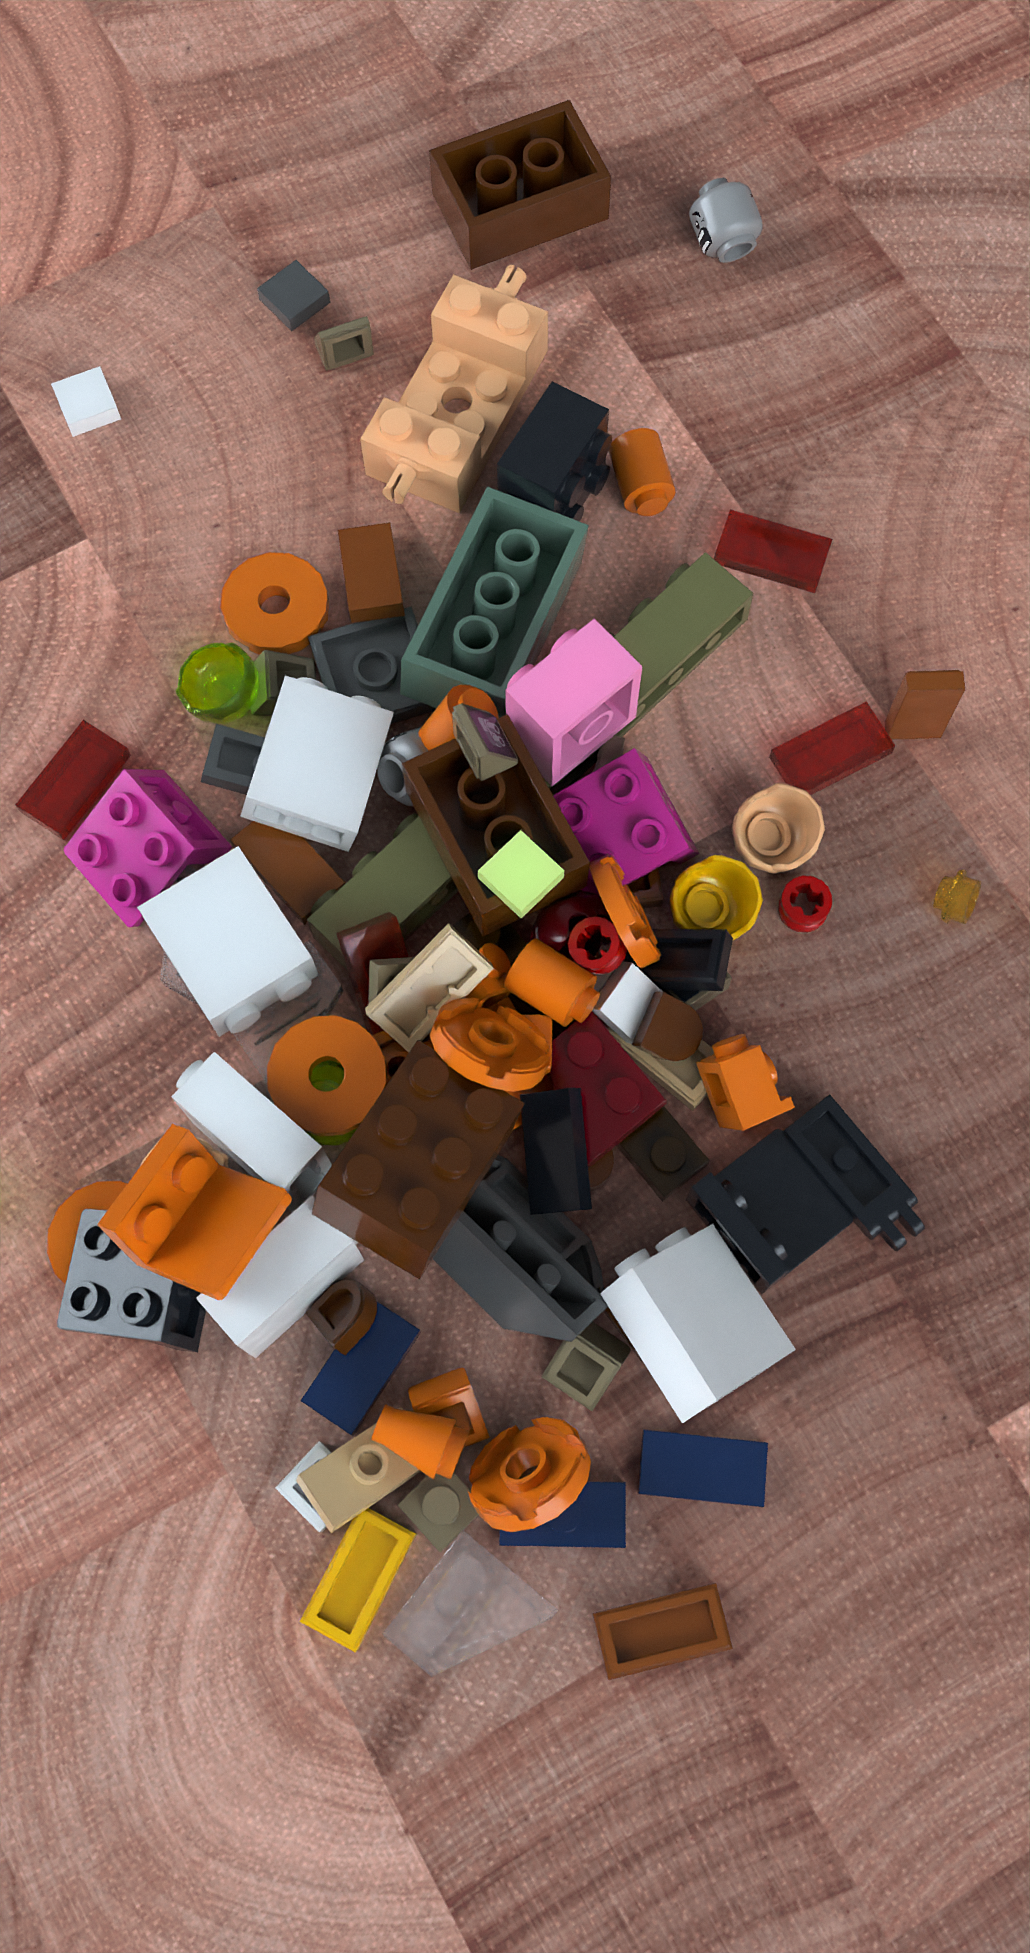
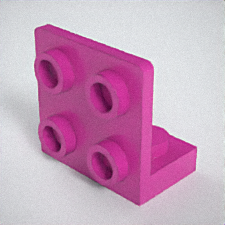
M636 748L553 795L589 862L606 854L613 855L625 873L623 876L625 879L621 880L623 885L630 884L670 860L681 865L700 854L649 759ZM589 868L587 887L581 890L582 892L595 893L600 896Z
M123 769L64 847V853L126 926L138 927L144 921L137 908L138 906L170 888L187 865L209 864L228 853L232 846L165 770Z

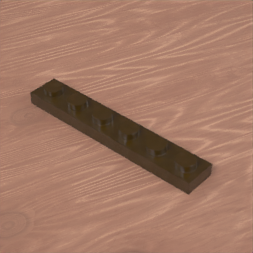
M468 913L452 925L477 950L486 943H492L500 947L508 956L510 966L513 965L518 955L527 945L511 924L482 936L471 913ZM513 993L507 996L521 1015H545ZM552 1019V1041L576 1022V1020L573 1019L569 1025L564 1027ZM662 1107L616 1145L662 1202L704 1169L710 1161L665 1107Z

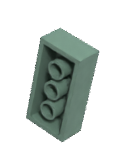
M487 486L401 659L400 694L437 708L453 687L457 685H470L483 690L489 695L497 708L499 718L506 715L505 690L507 689V684L512 676L527 664L535 665L581 565L589 525Z

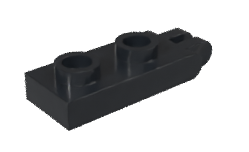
M830 1094L783 1131L785 1136L850 1212L854 1223L869 1239L873 1240L880 1234L894 1251H899L907 1244V1241L893 1224L896 1220L914 1237L925 1229L921 1219L911 1209L918 1203L915 1194Z

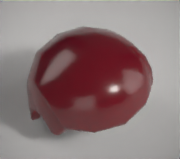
M585 891L574 892L545 906L541 910L533 924L531 940L537 938L574 961L569 953L568 940L570 932L575 925L585 918L594 916L605 918L611 923L613 922L600 896ZM601 932L593 934L595 942L597 940L601 941V938H604ZM590 939L587 940L584 948L587 951L593 944Z

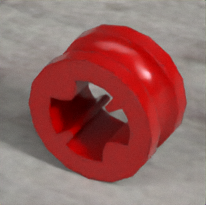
M802 875L793 878L786 884L778 902V913L781 921L788 928L796 932L808 933L817 930L824 924L832 907L830 889L822 880L814 876ZM799 893H806L809 902H818L819 905H815L811 915H804L803 909L799 906L792 907L791 903L794 904Z
M596 916L585 918L577 923L570 932L568 948L571 957L577 964L593 974L611 973L625 959L627 948L614 924L605 918ZM601 932V935L611 942L607 953L600 950L603 957L595 960L594 956L584 948L588 939L595 942L593 934Z

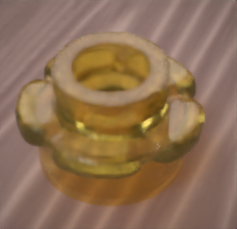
M964 869L959 870L953 878L943 877L933 903L934 908L941 910V920L948 924L950 920L966 924L969 921L980 894L981 881L967 877V871Z

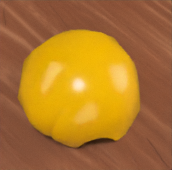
M712 855L682 871L675 879V885L671 889L669 898L673 923L679 929H727L733 940L752 928L763 902L759 880L744 862L723 855Z

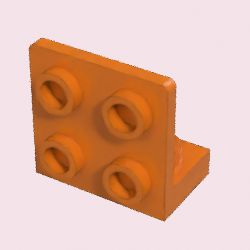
M171 1124L97 1225L137 1266L211 1298L222 1300L226 1297L289 1206L292 1197L282 1187L219 1165L189 1129Z

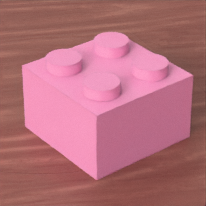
M595 618L579 631L573 628L565 632L555 642L551 653L535 666L527 664L519 669L512 676L505 690L506 714L509 715L542 777L551 786L555 785L636 718L642 665Z

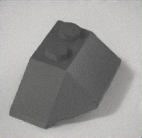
M497 1155L433 1257V1260L503 1329L572 1342L608 1307L600 1295L606 1288H604L602 1270L592 1240L563 1212L530 1215L527 1178L507 1158Z

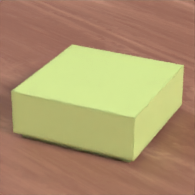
M521 830L478 870V879L520 918L527 914L564 878V870Z

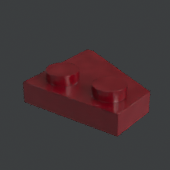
M592 1011L582 1023L574 1022L552 1041V1066L550 1074L554 1090L581 1088L589 1169L668 1102Z

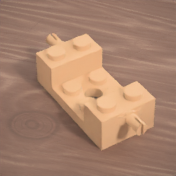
M514 265L507 266L499 284L494 289L484 287L453 274L431 313L433 342L399 402L383 398L360 439L365 473L367 476L387 483L382 493L388 500L393 501L395 497V503L402 504L407 492L455 512H461L548 351V311L515 298L526 280V274L521 268L517 267L515 271ZM453 399H463L471 404L468 410L460 413H451L444 408L445 404Z

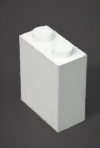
M285 675L240 817L349 852L359 831L394 712L381 708L379 703L368 697H348L330 691L323 683L307 677L295 679Z
M239 846L137 907L219 1037L228 1031L238 1033L249 1028L261 1017L260 1011L279 999L282 1002H287L297 998L311 986V980L318 976L311 955Z
M215 1052L205 1062L197 1060L192 1063L178 1079L176 1084L178 1090L171 1096L200 1131L252 1177L286 1189L292 1197V1201L287 1208L293 1212L311 1195H314L318 1185L332 1166L323 1147Z
M313 1195L268 1234L224 1299L216 1300L202 1293L196 1297L231 1340L254 1358H257L298 1321L330 1286L343 1280L364 1261L356 1246L358 1244L357 1241L312 1215L315 1201Z
M713 1224L693 1235L689 1234L686 1227L679 1229L655 1246L658 1253L650 1257L645 1248L634 1253L614 1268L619 1278L600 1293L682 1423L796 1350Z

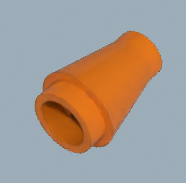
M385 1404L371 1440L384 1445L433 1480L436 1474L451 1480L469 1431L456 1426L457 1419L401 1410Z

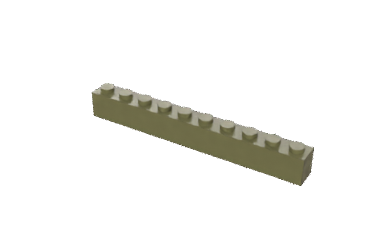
M706 552L691 566L684 563L677 568L668 579L666 589L654 600L646 598L640 602L631 613L628 624L616 635L610 633L642 665L636 718L614 736L623 737L748 620L754 593ZM599 748L555 785L551 786L545 780L552 795L572 785L597 761ZM416 813L411 814L400 823L393 834L394 839L379 853L372 851L358 862L352 872L353 877L338 891L331 889L324 893L311 909L312 915L307 919L314 939L360 983L369 975L370 960L387 959L458 892L424 824Z

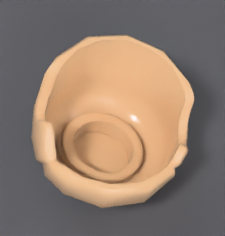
M776 783L751 795L738 807V813L734 816L731 831L735 850L750 867L776 874L797 868L809 860L817 852L825 826L821 807L806 790L786 783Z

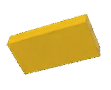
M370 1508L354 1517L299 1622L353 1652H357L417 1534Z

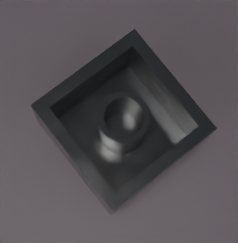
M552 381L497 463L498 491L581 521L584 512L583 504L590 493L595 496L600 493L609 476L610 466L606 464V455L612 443V435L608 434L609 409Z

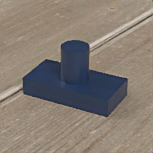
M587 1482L576 1501L558 1517L534 1529L516 1532L500 1530L499 1546L626 1548V1482Z

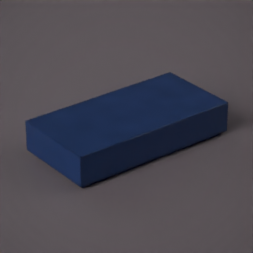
M377 1302L376 1317L367 1333L346 1356L334 1349L301 1399V1402L351 1436H354L419 1337L420 1329Z
M643 1430L638 1494L762 1508L765 1502L768 1443Z

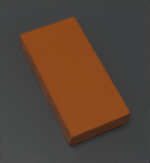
M391 523L338 530L351 623L405 616Z
M960 670L908 671L905 673L885 720L886 740L941 738L965 691L964 672Z
M252 821L230 839L233 848L239 846L255 872L304 925L312 915L311 909L324 893L331 889L338 891L345 885L341 877L301 836Z
M716 1583L592 1613L608 1680L733 1649Z

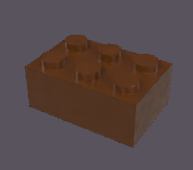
M570 100L429 150L432 194L471 270L609 219L611 175Z
M508 714L497 720L518 758V763L505 771L483 781L480 778L477 779L456 738L402 763L405 790L482 936L521 919L478 879V870L520 830L564 870V878L523 917L587 887L590 866L587 856Z
M417 1040L318 1185L312 1215L420 1280L511 1135L525 1103L503 1090L489 1088L467 1079L449 1067L433 1048Z

